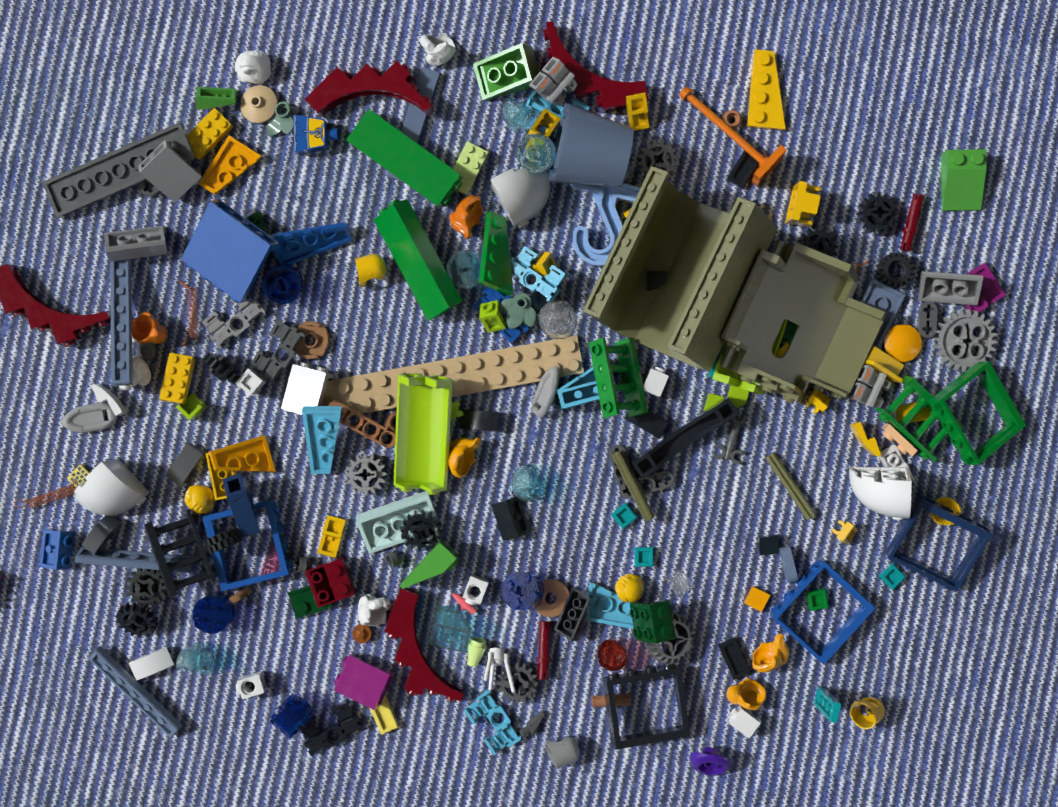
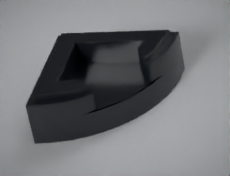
M647 271V291L661 287L667 278L668 271Z

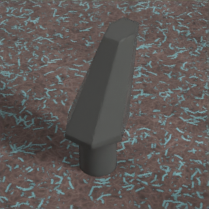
M542 710L526 722V727L519 730L522 737L529 733L532 735L535 733L544 718Z

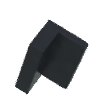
M519 496L491 505L503 541L531 532Z

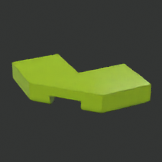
M730 385L727 397L737 409L746 404L749 391ZM708 393L703 411L724 397Z

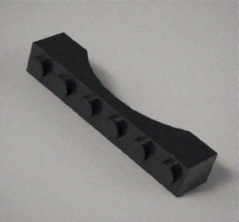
M724 397L632 459L631 463L643 479L687 446L737 416L739 412L728 397Z

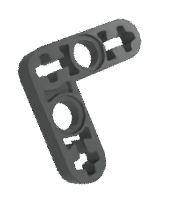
M614 445L609 450V457L618 488L624 498L631 499L633 498L632 495L623 493V490L626 489V483L623 477L618 475L617 465L615 466V461L612 457L615 448H618V450L623 451L630 466L627 452L623 446ZM666 470L649 474L643 479L641 477L636 478L640 487L645 479H649L652 482V487L649 490H644L641 487L644 495L668 488L674 482L672 473ZM663 474L670 476V479L667 480L668 484L659 482L657 483L659 487L655 488L656 484L652 477L656 476V480L663 477Z

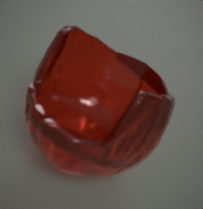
M607 639L599 645L597 660L602 668L609 671H618L626 665L628 652L622 642L615 639Z

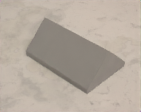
M163 226L104 233L105 250L109 262L168 254Z
M921 271L918 301L978 305L983 276Z

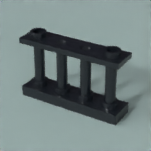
M187 509L185 512L187 518L160 527L153 526L152 522L144 524L147 538L170 600L178 596L177 592L183 587L209 579L212 585L215 584V578L218 577L215 567L210 566L196 527V524H198L195 513L191 514L190 509ZM187 525L190 526L193 536L167 545H160L158 537H161V534ZM196 543L199 554L173 563L166 562L164 555H167V552ZM199 561L203 562L205 572L180 581H173L171 573H174V570Z

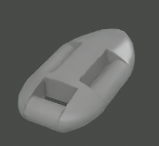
M553 366L545 372L533 397L532 412L538 418H543L547 414L556 394L559 381V369L557 366Z
M96 403L79 406L71 410L64 416L61 425L70 431L86 433L107 429L114 425L117 419L108 403ZM104 410H107L109 421H106V415Z

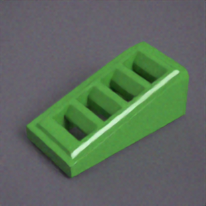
M197 87L196 109L198 110L236 104V89Z

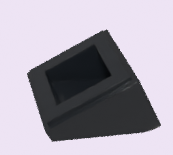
M777 534L757 537L759 556L779 553Z

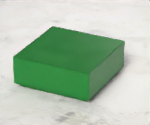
M825 588L805 591L809 611L829 608Z

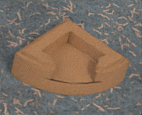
M248 586L229 599L232 604H235L253 591Z

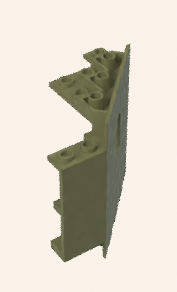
M777 239L771 253L761 249L721 336L726 341L725 345H727V348L719 365L741 375L740 379L751 384L754 381L762 385V390L773 394V391L783 395V400L792 404L796 401L803 405L812 384L814 385L813 388L824 393L825 390L832 392L831 396L836 399H848L887 315L884 311L852 299L859 282H857L858 274L851 264L796 243L791 246ZM784 319L798 325L786 353L782 357L776 358L772 354V345Z

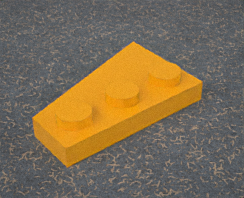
M228 136L198 184L217 195L260 160L262 156L233 137Z
M265 435L209 451L214 470L276 472Z

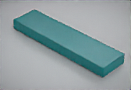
M818 686L813 704L830 722L837 723L841 703L826 688Z

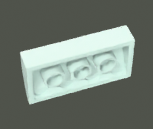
M427 491L356 515V523L369 554L403 543L405 539H401L402 532L400 531V526H404L402 521L403 519L408 520V514L414 516L415 510L418 514H421L422 510L425 511V514L431 511L432 518L437 516L432 499ZM430 524V528L434 531V527Z

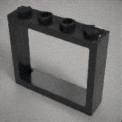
M664 663L663 667L656 668V666L652 665L644 667L645 670L628 669L623 674L612 672V674L602 677L611 746L618 750L690 736L681 667L674 663ZM673 675L680 725L620 736L613 685Z

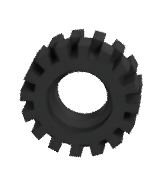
M900 252L885 256L877 266L879 268L877 270V274H879L878 279L882 280L883 284L893 288L908 284L913 279L912 274H915V270H913L915 266L911 264L912 259H908V255H902ZM893 263L900 264L903 269L902 275L898 278L892 277L889 273V267Z
M237 526L204 540L209 554H213L243 539Z

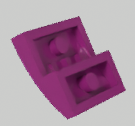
M985 262L967 273L968 275L983 276L978 305L964 304L971 313L973 310L982 311L1006 295Z

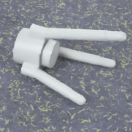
M502 648L489 649L484 680H488L490 673L488 689L491 691L495 666H501L502 662H504L511 691L514 693L515 687L508 661L509 654H504V649Z

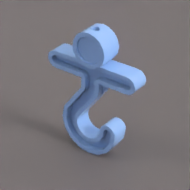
M630 169L628 175L625 174L620 187L569 183L574 189L592 193L610 237V244L605 249L596 250L588 242V230L585 227L578 226L574 229L572 244L575 253L583 262L591 266L605 265L622 229V223L615 208L616 203L624 201L633 204L641 187L624 183L628 179Z

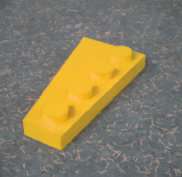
M755 49L747 127L785 131L774 51Z

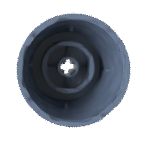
M565 103L562 112L565 113V118H560L551 158L554 169L549 171L548 181L620 187L625 174L628 175L630 169L629 159L630 155H633L635 143H633L634 129L580 107Z

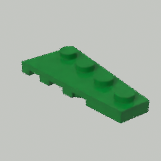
M490 211L486 213L479 283L509 296L514 294L506 218Z

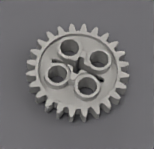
M965 309L964 312L957 310V315L952 312L950 313L951 319L944 317L945 324H938L941 330H936L935 332L939 334V337L933 338V340L938 341L934 348L940 349L936 355L942 356L941 362L947 361V367L953 365V370H958L960 367V371L965 372L966 368L969 369L977 362H986V357L992 358L989 352L996 351L995 348L991 347L992 344L997 343V341L992 340V337L996 336L997 333L991 332L995 326L988 325L991 320L984 319V314L978 315V311L973 310L971 313L969 309ZM959 326L960 331L955 335L954 328ZM977 326L978 334L974 336L973 329ZM957 345L958 351L956 354H953L952 348ZM973 346H976L977 351L972 355L971 349Z

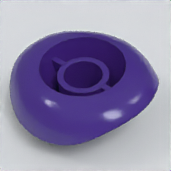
M705 747L702 753L693 752L689 756L692 767L698 773L706 776L722 775L731 769L734 762L733 758L723 757L722 751L719 748Z

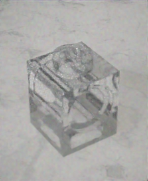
M681 568L666 578V581L678 597H681L695 587Z

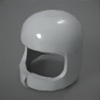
M565 736L559 742L549 740L544 743L547 754L556 769L573 764L579 759V746L571 736Z

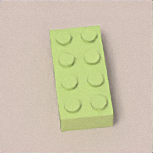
M468 141L453 167V170L464 178L462 180L463 184L457 192L468 196L489 154L486 150Z

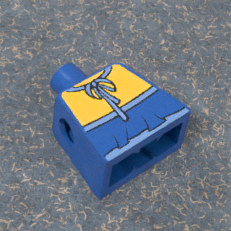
M294 115V152L297 155L327 150L328 140H338V128L327 129L325 119Z

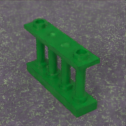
M605 338L589 342L603 419L619 415V410H628L629 417L648 413L634 338H626L615 342V346H607ZM608 353H617L619 364L610 365ZM612 372L621 373L622 383H614ZM616 391H624L626 402L617 401Z
M905 375L902 378V383L905 385L903 392L887 410L877 407L875 411L879 414L878 418L885 424L889 423L919 451L918 455L923 460L936 462L938 459L931 453L948 433L942 428L926 448L918 441L936 420H939V417L933 412L929 402L933 396L913 377ZM910 394H914L918 398L917 403L898 423L892 415ZM923 407H928L931 410V415L911 435L905 429L906 426ZM956 419L957 423L959 424L960 428H961L962 431H963L966 427L963 426V425Z

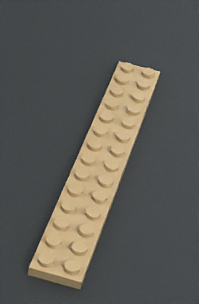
M577 335L331 380L327 382L321 406H328L331 401L338 400L362 414L396 408L398 374L422 373V376H431L433 374L453 379L452 397L538 382L545 372L553 366L558 367L559 378L582 374L584 370Z

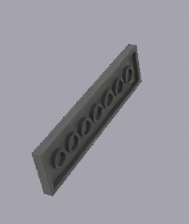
M176 123L43 181L42 184L56 218H62L147 181L139 173L138 165L165 139L171 144L172 149L188 163L196 160L197 158L183 123Z

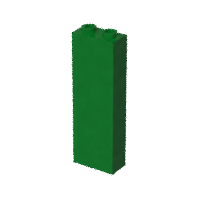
M370 109L366 111L346 139L355 148L440 209L450 203L451 195L454 191H458L463 184L462 180L464 178L458 172Z
M396 199L388 204L389 207L378 212L379 216L373 221L425 317L430 321L461 303L462 299L407 199L402 201Z

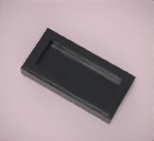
M744 150L726 180L743 189L759 162Z
M735 636L717 644L733 680L751 673Z

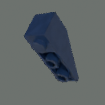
M240 473L222 479L241 538L261 533L247 477Z

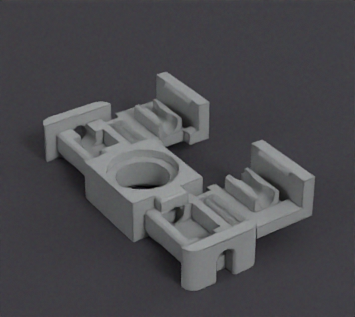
M251 298L250 301L236 302L240 312L226 323L224 321L221 322L217 318L219 316L217 311L202 321L208 331L214 333V335H210V338L216 343L218 348H223L222 344L233 335L237 337L251 326L250 322L258 315L266 313V310L257 300L252 302L253 299ZM235 319L243 321L242 329L237 330L233 327Z

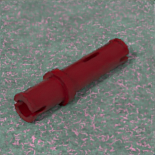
M916 193L912 194L906 225L902 229L903 238L899 248L901 251L906 252L908 250V252H912L914 238L918 234L917 226L925 198L923 194H918V196Z
M539 621L538 657H536L538 662L537 679L549 680L551 621Z

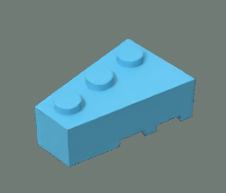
M593 367L557 390L562 410L599 400Z

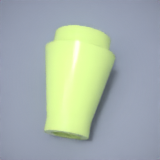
M472 637L471 641H469L467 662L469 666L478 667L487 648L485 639Z

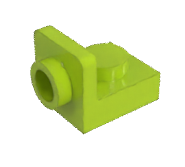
M497 300L480 305L479 319L488 333L506 329V322L499 312V302Z

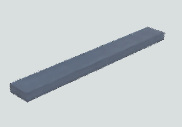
M131 259L110 262L112 386L133 385Z

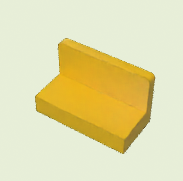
M872 346L864 364L887 375V379L902 383L903 379L898 375L904 365L877 347Z

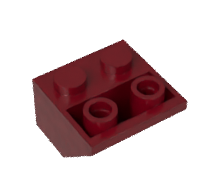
M344 556L305 571L318 608L355 595L357 592Z

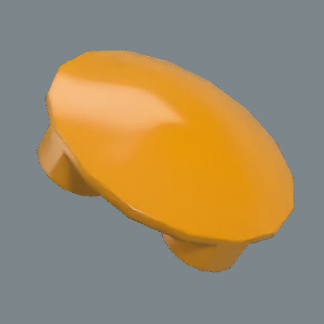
M905 324L893 326L883 340L886 353L899 362L913 360L919 354L922 347V339L919 332L914 327Z

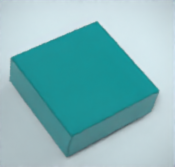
M626 502L611 513V516L622 529L637 518Z
M634 547V566H654V547Z
M890 563L878 575L891 590H894L906 578L893 563Z

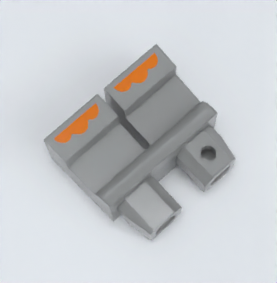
M552 57L542 69L544 73L539 72L529 86L545 100L561 106L565 101V97L561 94L564 88L572 92L578 84L573 79L575 76L568 71L565 65L559 59Z
M863 365L848 399L870 407H881L884 398L878 396L881 389L887 391L891 386V381L886 378L887 375L874 370L869 365Z

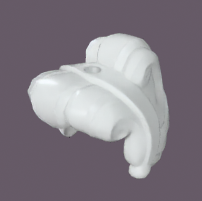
M446 33L438 35L436 38H433L430 34L420 37V43L428 53L426 61L430 65H442L455 54V43L447 37Z
M251 50L241 53L235 62V72H237L238 78L242 82L263 84L271 76L270 58L262 51Z
M133 356V385L119 386L123 391L129 390L137 384L145 386L151 380L150 369L139 356Z
M366 594L361 597L358 604V619L361 625L378 626L381 623L386 624L387 611L392 608L391 601L388 598H376L372 594Z

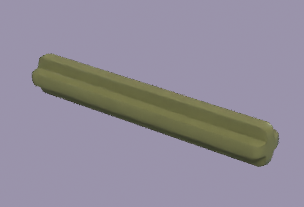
M619 450L613 453L612 457L644 521L652 520L655 515L623 452Z
M775 453L768 455L766 460L805 518L808 520L813 518L816 513Z

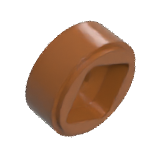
M358 624L352 631V637L357 643H366L372 636L370 626Z

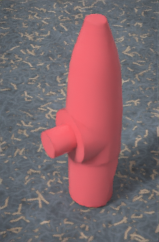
M456 593L452 594L454 599L460 604L461 610H467L472 615L476 613L477 610L471 604L466 603V599Z

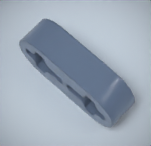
M790 547L779 548L787 583L798 581Z

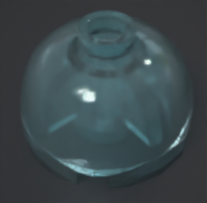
M507 97L502 108V117L508 124L507 128L516 133L518 130H530L539 117L540 112L531 106L526 107L525 102L520 103L517 102L518 99Z
M541 133L528 134L522 137L519 146L516 148V158L519 165L531 174L542 173L551 168L556 159L554 142L548 136Z
M534 463L518 467L513 472L511 482L509 483L510 491L523 502L542 500L540 496H544L542 476H537L536 470L539 469Z
M193 643V646L185 647L180 651L175 669L183 672L193 671L196 674H212L215 667L214 654L210 649L204 648L205 644Z

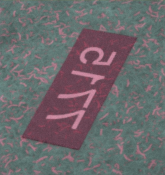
M273 542L269 544L260 575L275 572L278 569L280 562L275 543ZM274 578L267 581L274 582Z

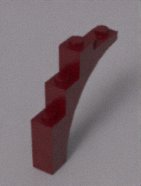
M546 22V29H543L544 40L549 42V48H547L548 59L550 60L552 57L559 59L568 71L575 76L573 79L578 86L571 94H575L576 99L598 94L599 96L596 97L597 107L602 109V113L627 108L626 96L645 92L648 102L645 81H613L586 70L564 48L558 37L554 22Z
M398 61L383 75L375 66L371 68L368 64L354 77L345 69L341 71L336 67L304 99L321 118L333 108L346 101L372 95L391 96L404 100L418 107L428 116L434 112L431 106L433 102L426 95L422 97L418 93L419 88L411 82L413 80L410 74L412 72L405 63L401 65Z
M6 264L0 266V300L5 314L17 317L26 313L31 329L39 330V332L52 329L57 345L73 346L76 344V341L81 339L80 334L92 331L91 328L94 326L104 327L110 324L111 312L109 311L92 315H72L51 308L40 301L27 288L15 265Z
M406 587L400 588L384 632L388 633L387 636L390 638H402L394 660L402 667H412L404 689L407 690V693L418 696V694H423L425 688L428 689L430 694L437 696L441 694L446 696V699L449 701L461 702L464 690L442 678L428 663L421 650L415 627V612L419 592Z

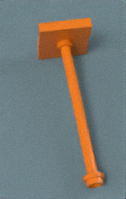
M687 86L683 88L679 94L683 101L687 99L760 163V167L754 173L752 183L758 187L783 160L787 149L780 145L769 158L767 156L764 157L691 93L693 89Z

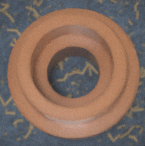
M735 110L727 111L722 117V120L732 129L738 128L742 121L741 115ZM733 117L735 119V122L730 123L728 121V118Z

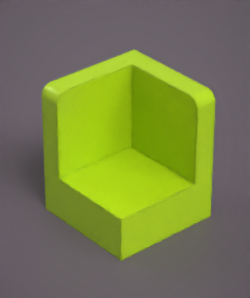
M192 393L187 398L186 405L178 404L176 406L188 420H195L208 407L195 393Z

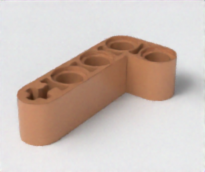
M333 400L328 404V406H342L341 411L345 413V416L340 415L339 422L383 447L391 448L395 445L396 426L392 425V420L396 417L397 411L390 413L382 425L341 401ZM352 415L359 417L355 424L349 423V417ZM369 424L375 425V430L372 433L365 431ZM389 433L392 435L389 442L382 441V437L385 434Z

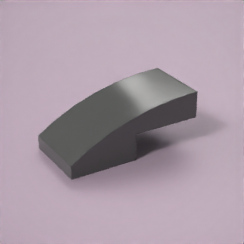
M188 442L165 476L179 486L184 485L192 470L200 462L204 452Z

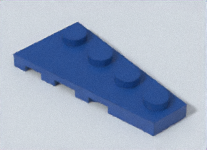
M346 222L269 235L280 243L277 250L273 251L282 268L354 241Z

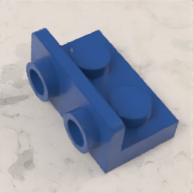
M43 529L39 567L53 570L71 568L74 531Z

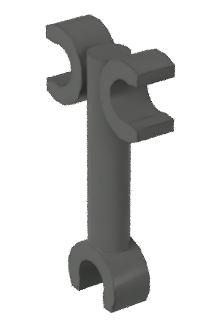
M745 415L742 416L740 421H737L735 417L731 419L733 425L726 449L723 445L717 444L716 447L721 448L722 453L720 455L713 454L714 458H725L734 464H740L739 461L734 459V455L736 453L743 454V452L733 450L740 425L746 421Z

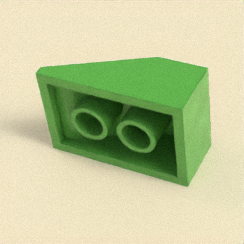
M524 43L473 63L482 100L484 101L531 88L529 84L539 73L533 47Z
M986 149L946 150L941 153L942 211L981 210L987 169Z
M441 539L405 578L400 587L405 588L442 574L446 570L451 571L458 562V553Z

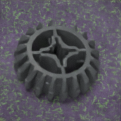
M676 612L672 613L676 638L662 642L664 652L661 650L659 643L647 642L645 644L646 648L649 649L648 653L652 655L653 659L659 660L663 664H673V661L679 662L680 658L685 659V653H690L689 646H694L691 643V640L695 638L691 634L694 631L690 627L691 623L686 620L685 616ZM675 624L679 629V634L677 633V628H675Z

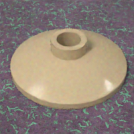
M258 85L249 88L244 93L240 108L243 116L250 122L264 123L275 114V106L278 104L275 93L270 88ZM259 99V103L254 105V102Z

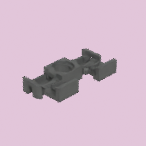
M277 320L269 335L272 337L277 336L280 338L279 341L284 343L279 344L271 358H266L263 356V351L259 350L250 363L252 367L261 372V377L268 379L272 384L278 383L275 380L283 367L287 368L297 353L295 348L302 337H307L306 333L296 327H289L282 320ZM281 350H286L289 354L286 361L281 360L279 357Z

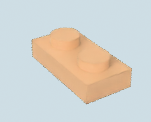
M884 424L881 427L885 431L883 435L890 442L894 440L898 444V450L904 455L908 453L913 456L918 451L890 424Z

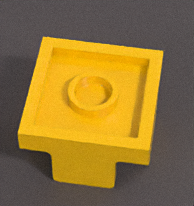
M799 181L793 186L785 224L808 228L812 226L813 221L804 219H809L811 214H817L820 195L816 194L820 192L821 187L808 185V182Z

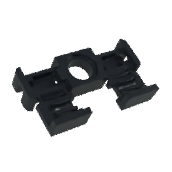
M348 700L332 707L333 715L336 714L338 717L337 723L322 731L315 725L317 724L315 716L299 724V728L305 737L304 745L309 749L310 756H314L315 751L327 745L330 748L346 740L348 734L358 729L363 731L364 725L358 714L354 713V716H352L353 712L348 705ZM336 730L339 733V737L331 739L329 732Z

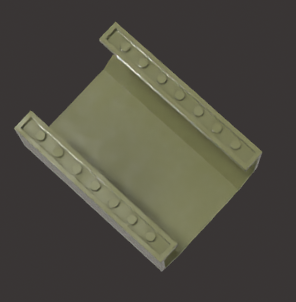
M651 166L583 312L609 329L627 338H634V341L697 369L710 372L724 343V340L721 338L757 257L761 249L768 250L778 227L756 203L740 197L737 198L730 214L699 203L679 192L668 181L671 175L669 172ZM647 271H668L663 285L658 289L647 291Z

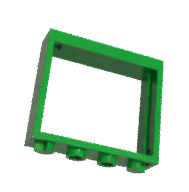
M989 361L975 363L929 400L933 412L939 417L942 427L949 434L952 444L957 448L962 461L966 465H979L1026 426ZM978 376L1006 426L974 451L945 401Z

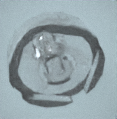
M556 300V302L551 304L549 302L545 304L538 315L539 325L543 333L552 339L559 340L569 337L577 326V315L572 305L566 301Z

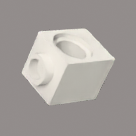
M655 367V369L650 368L643 383L644 391L660 397L669 377L665 374L666 371L659 367Z
M248 368L236 384L250 396H255L267 381L255 370Z
M471 574L462 597L466 599L465 602L476 606V603L481 604L489 580ZM477 586L481 592L479 595L474 596L470 593V588Z
M263 671L240 677L236 684V691L238 695H241L242 699L265 693L268 689ZM248 681L255 685L254 690L247 688L246 683Z
M738 706L737 709L734 708L729 714L730 719L728 721L730 725L749 739L761 724L755 716L741 706Z

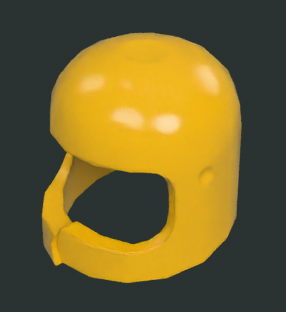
M369 254L355 258L360 288L366 287L367 280L375 278L380 281L386 276V265L380 255Z
M875 697L856 700L850 707V716L853 722L862 729L874 727L885 715L883 703ZM865 705L866 708L872 711H867L869 716L861 714L860 706Z

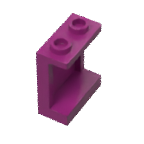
M356 654L346 656L342 663L343 670L334 681L336 685L334 691L373 710L380 708L395 672L383 670L358 658Z

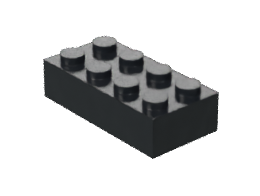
M572 587L554 630L571 641H579L597 598L580 587Z

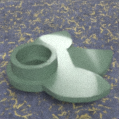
M283 101L275 106V114L267 123L268 136L277 135L281 131L288 135L294 127L292 118L294 109L290 103ZM284 109H287L286 114H282Z
M517 293L513 298L505 299L499 307L501 313L507 314L506 322L510 329L518 327L522 322L530 327L535 323L536 311L531 306L530 296L526 293ZM523 299L525 301V305H519L518 300Z

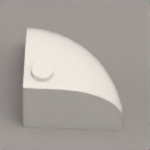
M542 159L535 160V164L533 161L523 163L519 170L516 171L512 168L491 179L492 189L514 228L518 226L520 229L528 225V220L535 217L547 203L551 186L548 181L549 174Z
M119 459L102 461L86 476L87 482L83 485L80 484L74 491L76 494L73 497L82 507L90 512L112 516L127 512L136 505L140 506L147 500L145 496L150 492Z
M849 467V479L852 490L863 505L876 513L890 516L895 520L910 518L912 481L908 467Z

